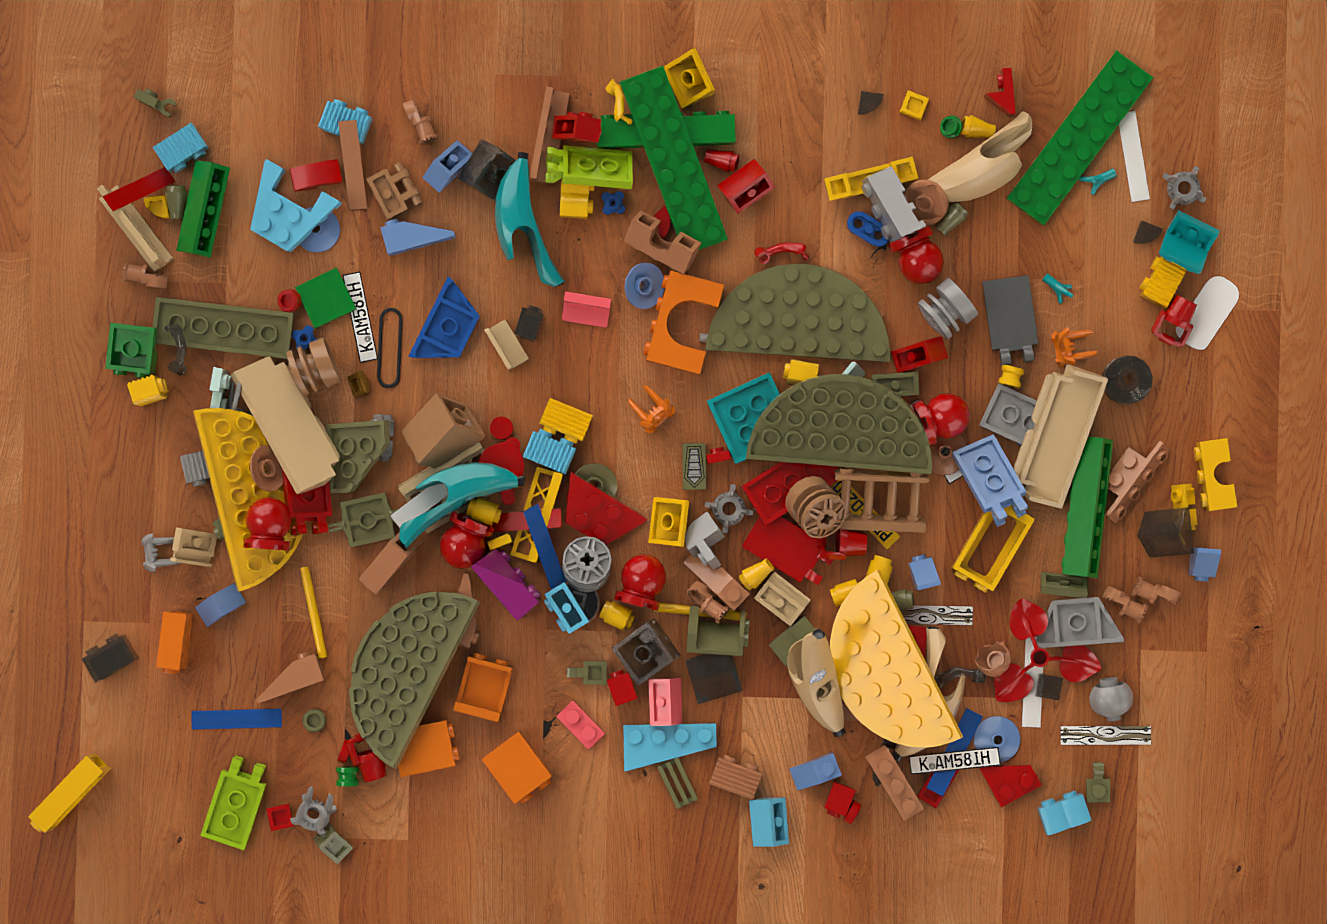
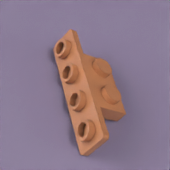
M1159 441L1147 458L1128 447L1111 470L1108 490L1118 496V498L1106 512V516L1113 523H1117L1118 520L1125 516L1128 506L1139 497L1142 487L1153 478L1154 471L1159 464H1162L1167 459L1170 449L1164 442Z

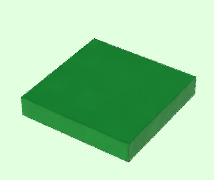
M337 267L295 287L301 296V301L314 329L357 310Z

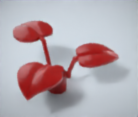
M1020 598L1012 608L1009 626L1012 634L1018 640L1031 638L1034 647L1030 653L1031 663L1023 670L1019 665L1010 663L1009 668L1002 675L996 676L994 679L995 699L998 702H1014L1026 697L1031 692L1034 684L1033 678L1026 674V672L1034 666L1043 667L1049 661H1062L1059 666L1060 673L1070 682H1081L1101 671V665L1094 653L1084 645L1065 646L1062 652L1063 657L1049 656L1046 649L1038 647L1034 635H1041L1045 632L1048 625L1047 615L1040 606Z

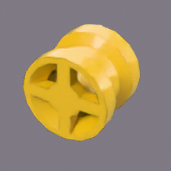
M1002 365L1001 370L1003 373L998 383L1020 388V378L1024 375L1025 370Z

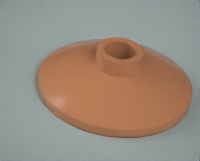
M960 435L948 439L937 436V443L930 445L932 472L939 475L953 474L959 468L952 457V453L967 445ZM946 447L949 449L948 456L941 454L942 448Z
M270 445L258 447L250 459L251 476L260 489L267 492L275 491L283 484L282 467Z

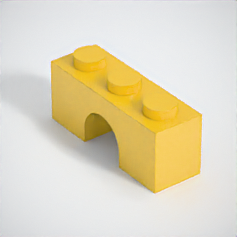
M1228 438L1197 442V447H1194L1195 461H1199L1200 470H1197L1198 483L1202 484L1203 493H1200L1202 507H1205L1206 511L1237 507L1234 484L1222 485L1214 477V470L1218 464L1231 461Z

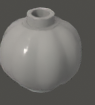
M1118 677L1102 678L1099 680L1100 684L1095 685L1090 692V706L1096 714L1107 717V721L1121 720V715L1126 713L1132 706L1133 692L1128 684L1118 681Z

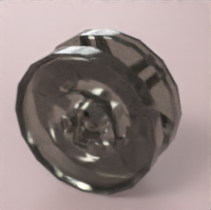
M1122 356L1113 359L1106 365L1102 376L1108 379L1104 393L1110 400L1118 404L1139 402L1148 395L1152 387L1153 376L1149 366L1136 356ZM1128 374V379L1132 380V383L1125 386V381L1122 380V377Z

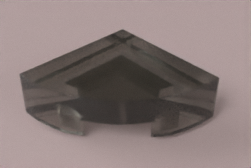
M861 91L858 115H865L874 111L881 104L884 94Z
M1141 220L1132 243H1149L1156 239L1163 229Z

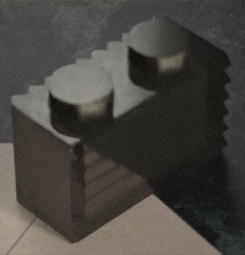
M528 305V309L522 307L515 330L516 337L535 343L539 342L538 338H540L539 334L542 333L543 321L546 320L541 308Z

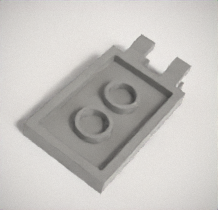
M998 383L979 426L1022 445L1025 433L1029 429L1034 428L1035 423L1031 420V416L1037 400Z

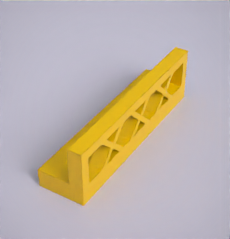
M537 467L524 511L532 507V498L541 494L545 503L540 510H542V516L547 527L564 474ZM540 472L553 476L550 486L543 490L538 484ZM537 485L539 492L534 494ZM548 490L547 496L545 497L543 492ZM518 530L510 555L537 563L539 555L534 541L530 538L532 536L531 533L528 534L527 530H524L526 536L521 538L523 530ZM528 538L532 545L529 555L516 552L519 542Z

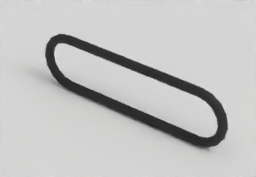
M395 308L383 310L379 318L377 380L380 385L386 388L394 387L400 379L402 315ZM393 311L399 316L397 377L394 383L388 385L383 383L380 377L383 316L385 313Z

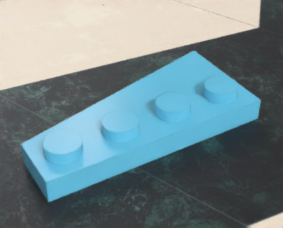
M693 723L671 726H650V724L623 725L624 772L717 747L716 723Z

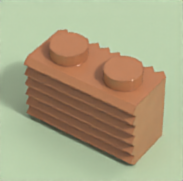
M725 754L723 758L718 757L709 784L753 800L762 776V772L758 771L759 767L747 762L745 766L736 763V758Z

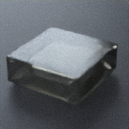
M1039 673L1035 696L1059 701L1063 678Z

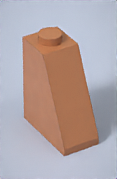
M398 533L360 576L359 580L366 589L377 594L420 547L423 541L417 537L406 548L401 544Z

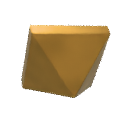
M362 370L347 377L354 398L370 392L371 381Z

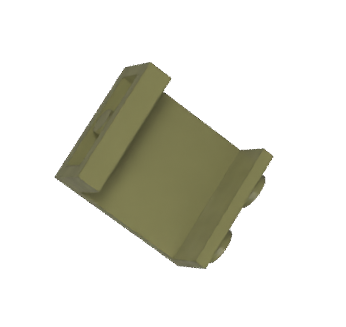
M690 606L686 652L742 656L743 647H748L750 619H745L746 610L741 609L740 624H717L715 622L698 621L699 606Z

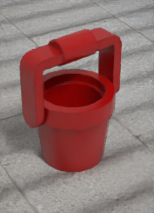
M1176 295L1167 310L1160 311L1151 328V333L1157 336L1159 341L1169 346L1174 344L1178 347H1183L1193 329L1191 320L1197 304ZM1163 320L1184 329L1179 341L1164 332H1158Z
M838 529L836 531L835 552L825 551L826 537L817 538L820 557L824 559L845 560L846 556H865L867 551V533Z
M360 733L355 734L354 738L347 741L352 764L354 766L358 765L364 782L375 781L387 776L385 762L377 757L372 749L356 753L354 743L365 741Z

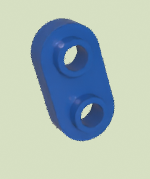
M861 211L854 212L849 216L847 228L855 236L874 247H882L889 241V239L886 240L883 234L882 239H875L874 233H882L881 227H883L882 223ZM854 221H862L863 226L861 228L855 227Z

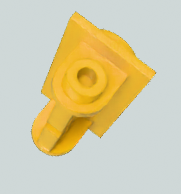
M1192 484L1171 485L1175 531L1196 530L1195 525H1198L1196 509H1189L1188 505L1195 504V489L1192 488Z

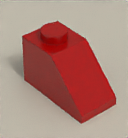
M942 336L891 351L897 373L948 359Z

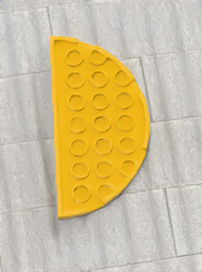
M223 408L194 410L193 414L237 592L262 583L279 570L296 550L303 534L291 535L290 526L289 532L283 537L285 538L284 541H290V551L243 548L244 538H249L251 535L246 528L245 517L253 502L260 498L273 497L285 504L283 484L279 489L267 492L260 489L251 476L250 459L253 452L258 447L269 445L255 418L250 414Z
M876 570L859 582L848 594L833 624L830 650L843 701L852 714L869 730L897 744L911 747H934L963 738L881 571Z

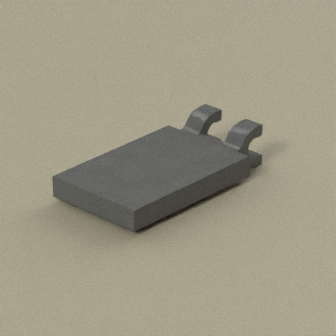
M1029 276L983 281L982 287L992 351L999 350L1000 365H1010L1012 363L1009 351L1022 350L1023 363L1032 362L1035 360L1032 345L1038 344Z

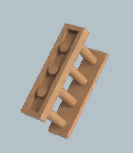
M851 467L835 469V480H842L841 499L845 502L847 508L846 518L839 529L926 533L925 517L919 515L921 483H929L928 474L854 470ZM851 480L865 481L864 509L861 515H852L849 512ZM874 481L888 482L887 513L884 516H876L873 513ZM897 482L911 483L910 514L907 517L896 514Z

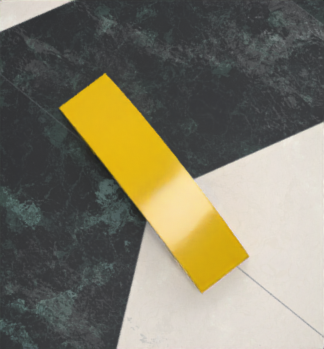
M913 156L848 174L844 173L824 178L829 201L864 194L862 180L891 166L902 184L919 179Z

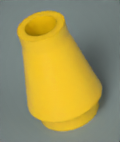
M973 115L969 117L964 116L962 119L963 129L961 134L965 135V137L990 138L995 134L996 125L987 123Z
M764 559L762 562L742 570L739 579L746 589H756L769 573L774 570V567L768 559Z

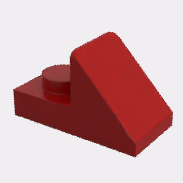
M1012 67L1002 68L1000 75H997V87L1002 89V91L986 93L984 97L1008 117H1013L1016 111Z

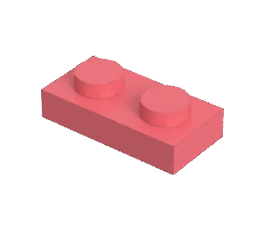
M574 700L556 716L588 750L605 734Z

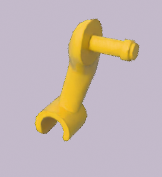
M612 78L605 89L609 94L615 96V121L617 122L619 119H622L631 125L632 119L623 115L625 96L622 92V87Z

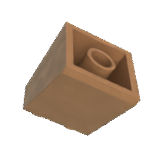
M438 393L426 403L401 431L406 439L407 446L412 449L415 455L414 459L421 466L426 465L434 469L485 437L483 430L467 404Z

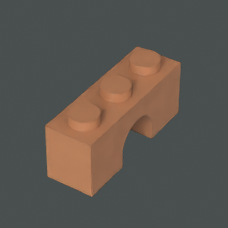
M641 210L632 219L623 242L636 250L644 252L652 259L670 266L674 271L684 274L693 264L701 242L682 232L673 242L663 240L658 232L661 221Z
M885 745L865 756L904 821L924 809Z

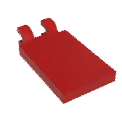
M282 469L284 502L290 511L292 519L291 535L307 533L305 521H313L312 534L328 532L326 517L332 516L329 481L324 486L296 494Z
M781 516L766 526L758 518L741 546L762 560L768 559L775 568L800 583L805 577L819 585L823 577L812 571L819 559L828 565H831L834 560L821 558L820 550L817 547V538L810 537L804 530Z

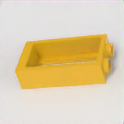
M1012 505L1003 509L1009 517L1016 521V526L988 574L983 576L968 567V561L993 520L991 511L982 513L951 567L955 570V576L964 581L967 578L976 582L974 587L985 593L987 590L994 591L1035 520L1027 514L1017 518Z
M96 753L86 755L28 816L32 820L30 824L39 832L43 831L46 833L53 830L111 768Z

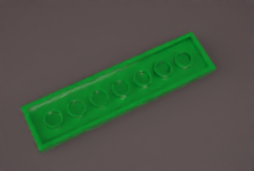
M1116 50L1006 199L1044 226L1154 77Z
M661 65L620 81L677 236L682 232L701 242L698 250L728 240L664 66Z

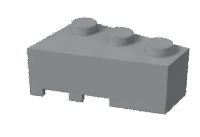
M892 166L862 180L863 193L867 198H870L873 205L871 207L875 218H879L882 223V234L886 240L889 239L890 243L926 227L924 221H918L913 213L916 207L913 202L908 204L903 193L905 188Z

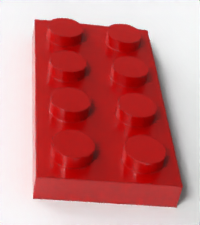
M779 462L740 487L760 520L766 526L787 513L785 506L786 497L790 489L798 481L806 477L815 476L821 477L831 486L839 481L835 480V469H838V467Z

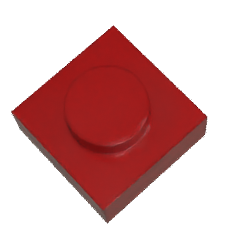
M723 447L710 449V454L706 455L707 464L730 460L729 450L724 451Z
M290 803L266 808L271 831L295 826L290 818H293Z

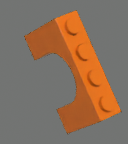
M670 270L669 275H664L661 288L665 289L663 298H658L655 310L659 311L657 320H652L649 330L650 333H653L651 342H646L643 355L647 356L646 361L700 375L706 352L675 342L668 333L667 319L670 312L676 306L685 302H694L718 309L724 285Z

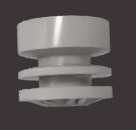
M949 278L936 287L937 293L940 296L939 299L929 293L926 295V298L931 305H928L923 299L917 303L927 323L946 340L953 336L948 326L956 333L960 330L955 321L956 319H959L964 324H968L978 315L977 310L968 297Z
M585 536L575 539L567 546L563 555V574L565 580L572 588L581 592H592L606 584L610 577L612 558L604 542L595 537ZM584 558H589L590 566H585Z

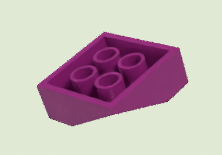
M494 549L471 568L518 621L541 602L538 598L541 596V593L533 584L530 586L524 581L526 576L518 567L514 569L508 563L511 558L503 549L500 552Z

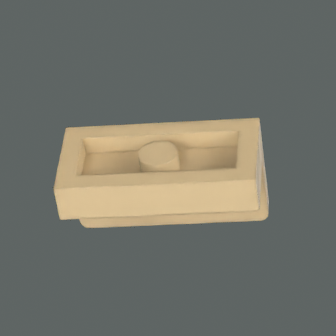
M506 320L501 321L490 329H485L486 334L509 371L529 360Z

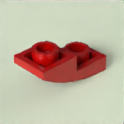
M338 159L306 164L289 170L294 192L315 190L318 186L334 185L342 182Z

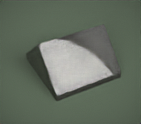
M1189 507L1147 511L1144 513L1137 536L1150 558L1194 554Z

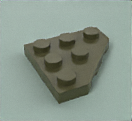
M389 420L326 424V432L340 456L339 461L332 466L336 475L329 480L330 494L353 493L390 444Z

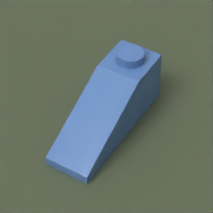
M398 219L387 221L384 227H380L389 256L456 238L454 231L404 221L399 222Z

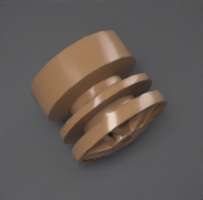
M324 337L309 342L310 354H306L301 346L297 347L300 358H297L293 350H289L286 353L289 371L295 385L300 389L303 396L310 395L308 384H311L314 392L319 391L317 380L321 379L327 388L341 383L338 367Z
M811 476L798 481L790 489L786 497L785 506L787 512L810 537L818 539L828 537L841 527L846 518L847 508L845 502L839 498L821 477Z

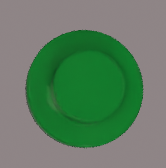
M947 116L940 123V131L946 138H956L962 132V121L956 116Z

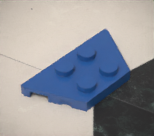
M447 277L409 354L411 358H460L480 318L479 314L450 277Z

